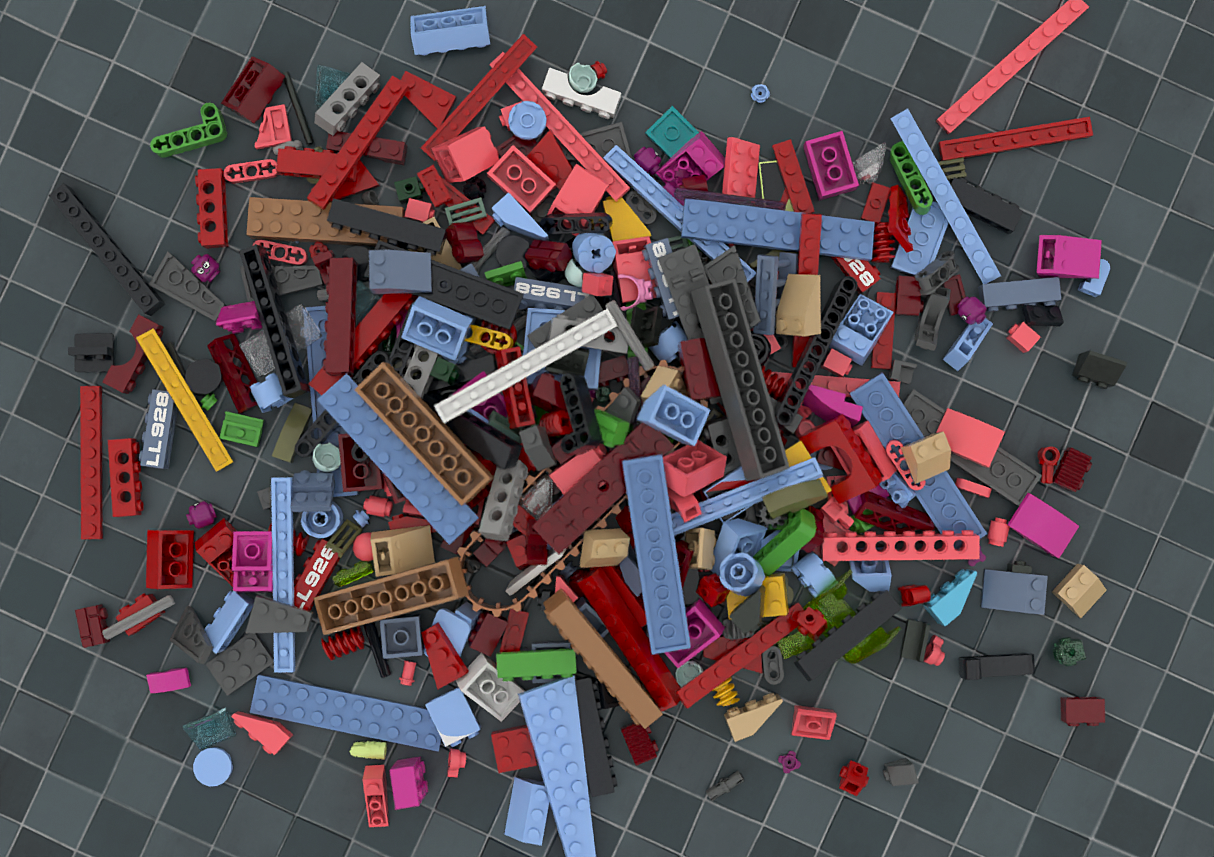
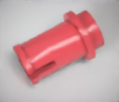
M404 660L402 677H399V680H401L400 684L412 686V682L415 681L413 676L416 662Z

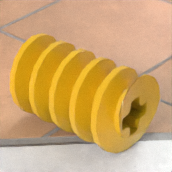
M729 677L712 690L717 691L713 699H720L716 706L724 707L740 700V698H734L738 692L731 691L735 687L733 683H729L732 677Z

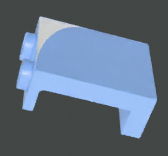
M459 687L425 704L445 747L448 745L454 747L462 742V738L468 736L470 739L479 734L478 731L481 729V725L478 724L465 694Z

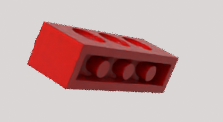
M221 168L198 169V175L195 176V183L199 194L196 195V203L199 206L200 212L197 213V222L200 225L198 242L204 248L229 247L224 171ZM214 186V191L211 194H207V188ZM214 204L215 210L212 213H208V207ZM212 223H215V224H216L215 230L212 231V232H209V230H208L209 225L212 224Z
M520 347L502 349L495 352L498 370L522 357ZM524 378L503 390L510 429L535 424L527 380Z
M133 438L108 440L113 517L141 515L144 504L143 500H140L142 482L139 480V473L141 472V464L138 461L139 443L137 439ZM126 453L129 456V460L124 464L122 456ZM125 473L130 475V480L127 483L123 480ZM126 492H130L131 494V500L129 502H127L124 498Z

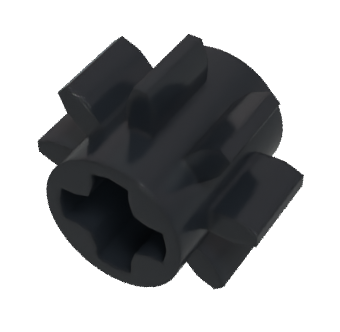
M471 177L466 180V185L463 186V193L471 200L480 197L483 199V194L487 192L485 182L479 179V177Z

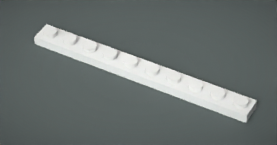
M606 309L436 404L434 407L443 423H446L617 327V324L609 310Z

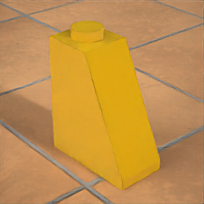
M611 196L606 197V200L603 201L605 213L609 214L613 220V224L609 228L612 242L647 236L651 239L650 231L623 198L616 202Z

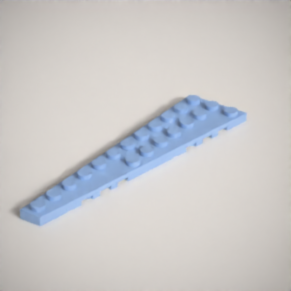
M573 675V677L560 678L518 694L565 856L596 857L575 677Z

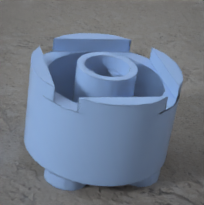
M579 233L572 244L575 260L585 270L593 273H602L612 264L616 254L613 243L603 233Z
M677 321L672 323L673 326L666 327L660 332L658 345L648 347L659 361L666 360V362L670 363L677 357L675 354L678 352L677 345L681 341H687L684 329Z
M276 373L266 376V381L250 386L251 393L262 413L271 411V406H277L278 408L294 399L283 395Z
M333 501L331 511L303 512L301 524L305 532L316 538L333 536L344 523L342 510ZM320 515H325V523L319 522Z
M811 551L790 569L797 577L800 576L798 581L804 588L809 587L808 591L816 598L831 586L836 579L832 572L824 566V562Z
M746 553L730 554L720 565V580L722 584L740 596L747 597L755 593L765 579L762 566Z

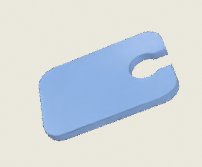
M442 608L436 613L432 626L439 622L461 657L471 632V624L452 611ZM424 645L423 651H424V654L428 657L427 652H426V649H425V645Z

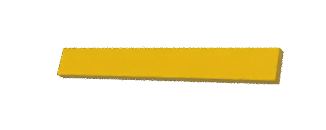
M154 328L136 337L215 471L217 472L233 463V460Z

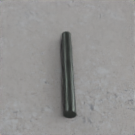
M289 72L282 73L285 75L283 80L307 145H311L314 143L290 74Z

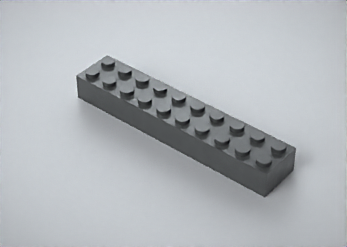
M735 278L692 290V297L745 480L762 479L789 469V463Z

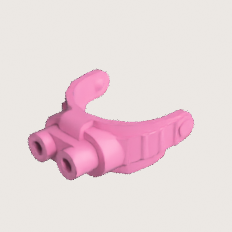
M624 274L617 276L620 279L629 278L633 280L638 287L637 300L631 306L620 307L622 311L653 299V292H650L652 281H645L644 279H637L634 276Z

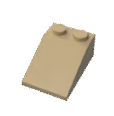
M788 274L776 312V334L797 336L821 334L820 275Z

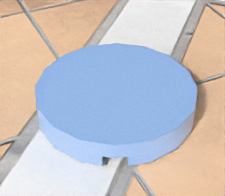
M523 101L516 104L509 113L508 123L510 130L516 137L522 140L535 139L546 128L547 119L545 112L535 102Z
M211 747L201 751L193 763V772L196 779L206 786H218L224 783L231 776L233 770L230 755L219 747Z

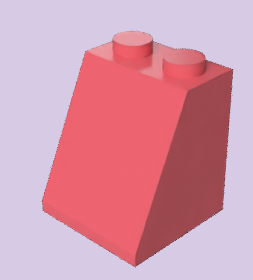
M485 126L474 128L431 148L448 183L466 181L495 165L500 160L498 150L494 147L490 132Z
M600 443L598 447L584 454H575L565 463L560 464L549 475L563 495L608 454L606 447ZM601 482L599 484V488L603 486L605 482Z

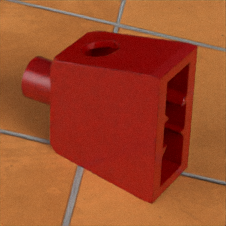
M520 531L509 535L506 543L516 567L519 570L529 567L530 565H527V555L525 554L526 536Z

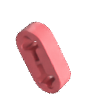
M957 478L955 483L958 489L985 498H989L992 491L989 487L961 478Z

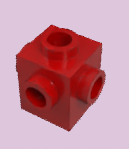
M716 573L704 576L699 581V587L696 591L711 607L723 603L730 592L722 584L720 576Z
M808 607L797 615V630L806 637L808 635L814 641L828 628L824 615L817 609L813 610L811 607Z
M850 760L847 766H843L840 771L841 782L839 788L857 796L868 783V768Z

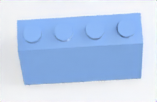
M481 6L411 16V38L415 55H428L434 52L445 53L449 50H465L470 47L481 48L490 45L486 7Z

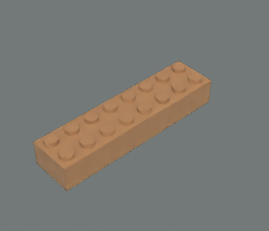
M249 197L247 236L251 239L308 243L322 242L323 244L376 247L378 242L368 238V234L362 233L359 236L350 233V229L343 228V230H337L332 228V224L327 221L332 202L323 210L310 201ZM356 204L405 218L403 207ZM380 238V241L387 243L388 240ZM399 243L397 247L403 249V244Z
M382 362L355 389L461 506L468 504L495 478L389 363Z
M455 557L320 595L313 599L323 635L459 599L469 594L459 558Z
M562 588L543 602L546 608L544 612L553 626L556 625L559 633L565 640L568 639L573 650L578 655H581L589 669L592 668L601 683L604 682L609 693L617 698L620 706L625 712L628 711L631 719L637 726L641 724L645 729L663 715L652 696Z

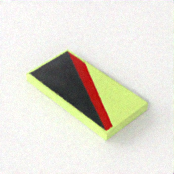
M777 161L759 162L758 168L763 208L793 212Z

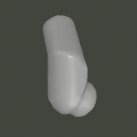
M299 140L287 141L274 146L273 152L275 155H278V148L284 149L285 146L302 150L303 145Z

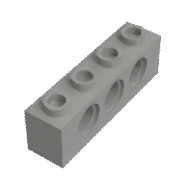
M361 62L317 110L314 123L332 136L337 131L341 132L346 125V121L349 118L352 119L356 115L358 108L367 103L371 93L378 91L380 75Z
M557 315L556 318H551L548 341L565 333V328L568 325L575 327L588 319L576 318V321L568 320V316ZM617 326L609 330L613 334L611 342H606L604 334L581 347L627 354L628 343Z
M414 344V354L412 357H409L406 364L407 371L401 377L423 399L433 379L430 375L437 358H442V355ZM423 354H429L427 361H420ZM415 372H422V376L418 380L413 379Z
M520 460L517 461L515 467L507 469L496 468L495 478L492 482L479 528V533L487 539L508 541L509 535L512 533V524L518 512L517 506L523 494L524 481L528 476V467Z

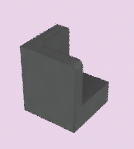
M899 360L891 361L888 380L910 384L917 364Z

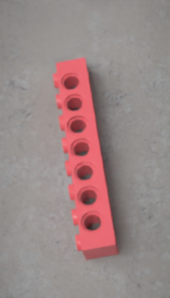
M944 530L942 534H935V531H923V534H915V531H903V534H896L895 531H884V534H876L875 531H865L864 535H857V532L853 531L845 532V535H837V532H825V535H823L824 543L821 544L822 561L979 559V535L974 533L973 530H962V533ZM922 540L923 547L918 550L915 549V543ZM938 540H942V547L940 549H935V542ZM961 540L962 546L959 549H954L955 541ZM840 541L846 543V547L843 550L836 549ZM859 541L865 542V547L862 550L856 549V544ZM878 541H884L885 543L881 550H876L875 548ZM903 541V548L896 550V542Z

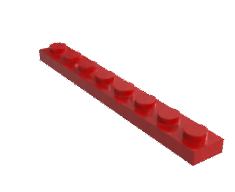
M522 34L425 142L421 149L436 161L431 148L457 137L537 49V46Z
M392 75L307 197L308 201L325 210L408 91V84Z
M1090 117L940 141L938 145L941 161L1087 138L1093 136Z
M801 213L797 274L818 275L821 214ZM793 335L792 367H796L810 336Z
M80 386L81 539H103L102 386Z
M799 602L789 608L787 615L777 616L754 633L753 636L743 641L678 689L675 693L685 708L692 706L797 628V615L803 610Z

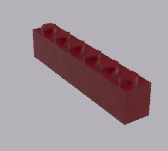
M330 258V264L327 265L329 283L326 285V292L329 296L328 302L325 305L328 320L325 321L327 340H324L326 359L323 360V369L330 376H344L345 374L354 376L358 263L354 258Z

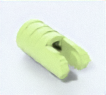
M354 742L349 752L355 757L385 760L387 742Z

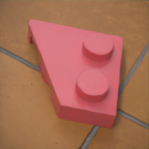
M285 104L266 107L263 115L264 119L259 128L258 140L255 142L256 149L273 147L287 141H292Z

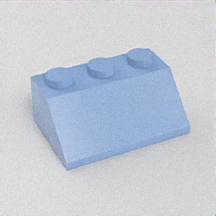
M419 296L412 305L401 338L456 360L473 319Z
M662 385L644 402L637 420L682 444L695 446L710 409L670 387Z
M739 518L725 521L713 551L715 563L710 571L720 576L722 561L733 553H746L753 558L760 550L761 541L764 539L767 528Z
M230 591L224 598L226 602L222 608L219 607L215 612L213 623H209L204 629L213 646L212 651L216 654L227 649L253 608L255 600L243 592Z
M515 776L504 835L524 843L542 846L549 807V798L543 781Z

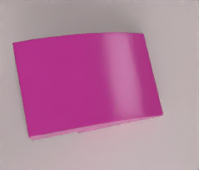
M810 385L803 399V404L825 421L843 413L845 418L849 420L851 428L860 422L863 406L845 402L846 394L815 385Z
M1027 493L1008 523L1010 528L1025 539L1058 559L1079 528L1072 520L1030 493Z
M272 531L234 532L232 571H234L233 591L273 592Z

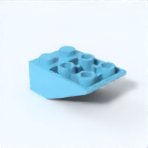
M969 569L960 570L955 574L956 578L952 582L947 581L940 587L941 591L936 595L934 593L931 594L930 601L923 605L938 624L946 626L961 614L976 578V571Z

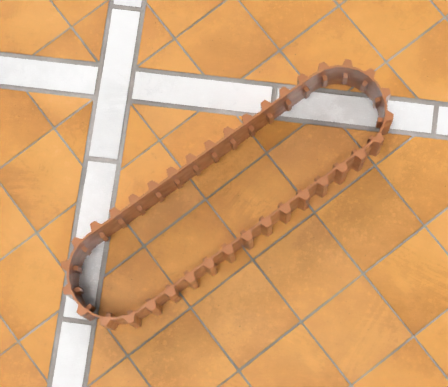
M666 360L660 361L659 366L678 370L681 377L684 379L682 366L680 368H676L673 366H668ZM640 366L638 375L633 380L626 378L623 381V388L635 389L632 385L642 377L645 380L648 377L647 374L655 372L658 366H654L647 371ZM612 392L609 395L610 403L605 408L598 406L596 409L606 412L619 394ZM697 401V403L701 404L702 406L706 408L708 407L707 401ZM678 442L666 455L674 452V449L679 444L682 446H686L687 444H682ZM551 467L542 470L536 477L529 475L526 478L528 485L523 489L520 500L524 498L523 495L533 485L536 486L538 484L537 481L546 472L549 474L553 472L550 469ZM627 491L624 493L625 496L616 505L612 504L610 506L612 509L602 519H597L598 523L591 530H594L597 526L604 529L607 526L605 518L611 512L617 515L621 512L619 504L625 498L628 499ZM479 530L473 531L470 534L472 541L468 546L459 547L457 551L461 556L459 562L464 580V573H467V568H464L465 559L467 556L470 557L472 555V552L469 550L477 541L481 543L485 540L482 537L483 535L479 533ZM583 538L575 546L570 544L568 546L570 551L561 560L555 561L557 563L548 574L543 571L540 574L543 579L534 588L529 585L526 588L529 593L520 600L517 597L512 600L513 604L501 606V602H497L496 606L483 602L484 598L478 599L470 590L472 586H468L466 583L469 594L466 597L473 603L472 610L476 612L481 608L493 612L494 617H499L504 610L511 608L518 612L524 607L523 601L528 596L535 598L540 593L538 586L542 582L549 584L553 580L551 573L556 568L563 570L566 567L565 559L570 554L577 556L580 553L578 546L583 542Z

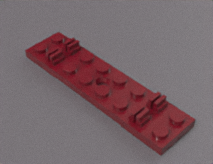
M641 422L626 436L624 444L616 445L531 526L559 555L626 492L622 460L662 454L663 457L674 445L663 433ZM601 482L606 483L605 489L599 488Z

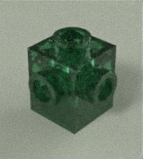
M1066 637L1059 639V643L1054 644L1053 655L1055 660H1058V663L1065 664L1066 667L1077 665V661L1086 659L1082 640Z

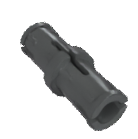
M737 770L729 777L720 779V782L706 790L709 799L714 801L719 796L731 792V789L745 780L739 770Z

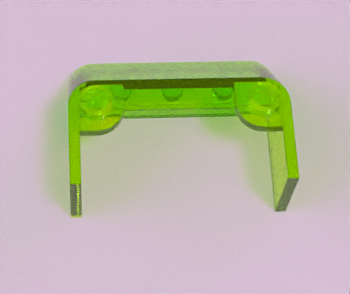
M851 570L836 578L833 584L816 598L813 597L804 607V610L808 607H811L813 610L817 609L824 615L828 628L823 632L826 637L828 636L826 634L828 630L834 626L838 628L843 624L841 622L843 618L849 614L851 616L856 614L843 599L848 593L844 581L853 573ZM881 626L848 651L843 658L852 664L862 661L887 647L901 628L898 626L886 632Z

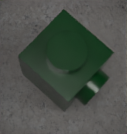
M416 176L394 182L401 204L408 203L409 198L415 200L423 198L422 192H425L422 182L418 181Z
M438 357L430 375L436 380L453 386L459 377L460 368Z

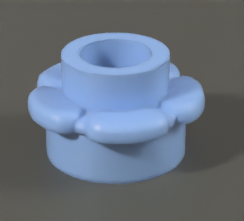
M759 84L752 88L751 97L754 101L763 103L769 98L770 92L767 86Z
M356 510L353 518L362 527L366 524L369 525V516L363 510L360 512Z

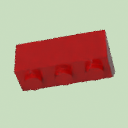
M147 530L146 588H192L194 530Z

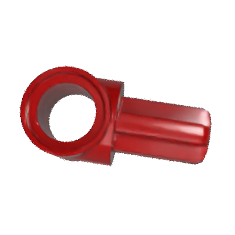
M1043 447L1037 454L1039 465H1042L1041 483L1052 484L1054 466H1057L1060 453L1055 447ZM1047 450L1052 453V458L1049 461L1045 458Z

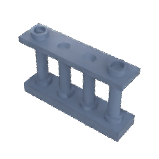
M780 252L779 257L758 255L755 305L761 323L753 327V333L774 335V326L776 328L775 310L777 312L788 274H797V253Z

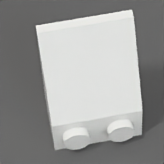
M480 653L467 667L469 672L456 679V682L464 694L502 722L520 702L518 694L525 692V690L514 680L502 681V678H498L496 663L485 654Z

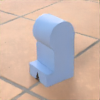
M1100 259L1099 279L1088 278L1087 281L1080 283L1078 291L1093 297L1100 296L1110 271L1108 261Z

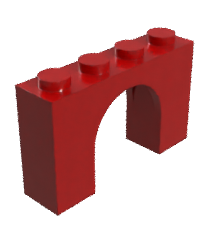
M843 413L806 431L799 438L809 454L827 446H835L841 448L849 455L853 466L852 473L836 480L830 486L831 493L838 504L876 488L883 480L880 471L875 468L869 453L861 445L860 438L855 435L849 420L845 418Z

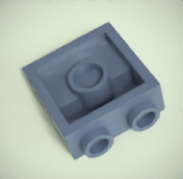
M306 470L294 473L291 511H331L335 487L333 473L323 471L310 473Z

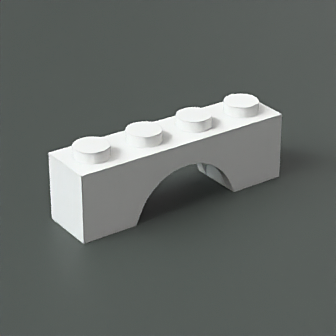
M549 68L542 87V94H545L546 98L562 100L563 104L571 107L573 105L579 106L582 111L591 113V111L599 113L598 115L605 119H609V117L614 119L621 100V92L604 86L593 95L578 94L570 87L568 75Z

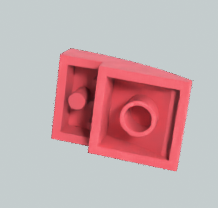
M949 408L946 409L936 433L944 431L951 448V453L983 467L990 466L1005 433L1003 430Z

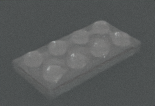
M300 303L286 313L298 352L322 337L304 304ZM263 329L239 345L258 377L261 378L275 369Z

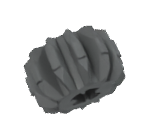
M761 501V504H757L756 509L758 511L756 516L761 517L759 523L766 522V528L770 524L774 529L777 528L778 524L782 526L785 523L784 520L788 518V514L785 513L772 519L764 501Z
M729 617L722 620V624L725 627L723 635L727 639H743L754 635V632L751 633L750 631L744 634L732 620H729Z

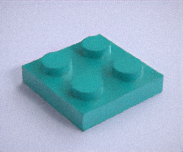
M673 106L645 132L669 158L699 133Z

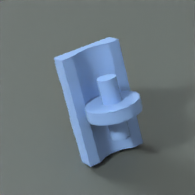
M897 471L889 479L879 484L890 493L891 499L898 503L901 508H905L909 501L916 496V493Z

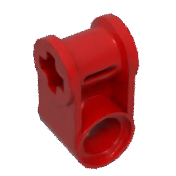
M911 584L898 587L901 593L902 607L930 601L931 594L926 585Z

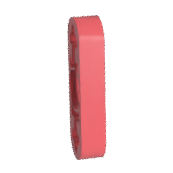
M272 159L228 165L224 169V177L230 183L275 178L279 174L276 172L277 162ZM272 164V166L275 167V169L272 170V173H270L268 170H263L261 172V168L259 166L262 165L261 167L263 169L269 168V165ZM251 166L257 168V173L254 176H248L247 170ZM234 169V171L237 173L243 172L244 178H242L243 176L241 174H236L234 176L235 178L233 179L231 176H229V174H231L232 170Z
M257 240L253 244L259 246L263 244L265 248L271 249V256L267 252L269 260L302 266L308 261L307 252L299 247L266 240ZM278 248H284V257L277 258L275 251ZM301 252V255L304 257L297 262V259L291 257L290 253L298 255Z
M899 440L889 441L886 445V452L906 483L913 490L922 489L925 486V480L920 482L919 485L911 484L913 479L910 475V470L900 468V463L905 460V457L901 456L895 461V458H898L895 452H890L892 449L891 445H899L898 451L902 455L901 447H903V444Z

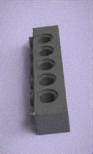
M722 416L706 421L702 433L705 440H708L709 447L721 454H728L724 476H726L728 472H732L741 466L728 417ZM719 435H722V442L716 444V438ZM753 505L744 510L739 516L731 519L739 518L758 524Z

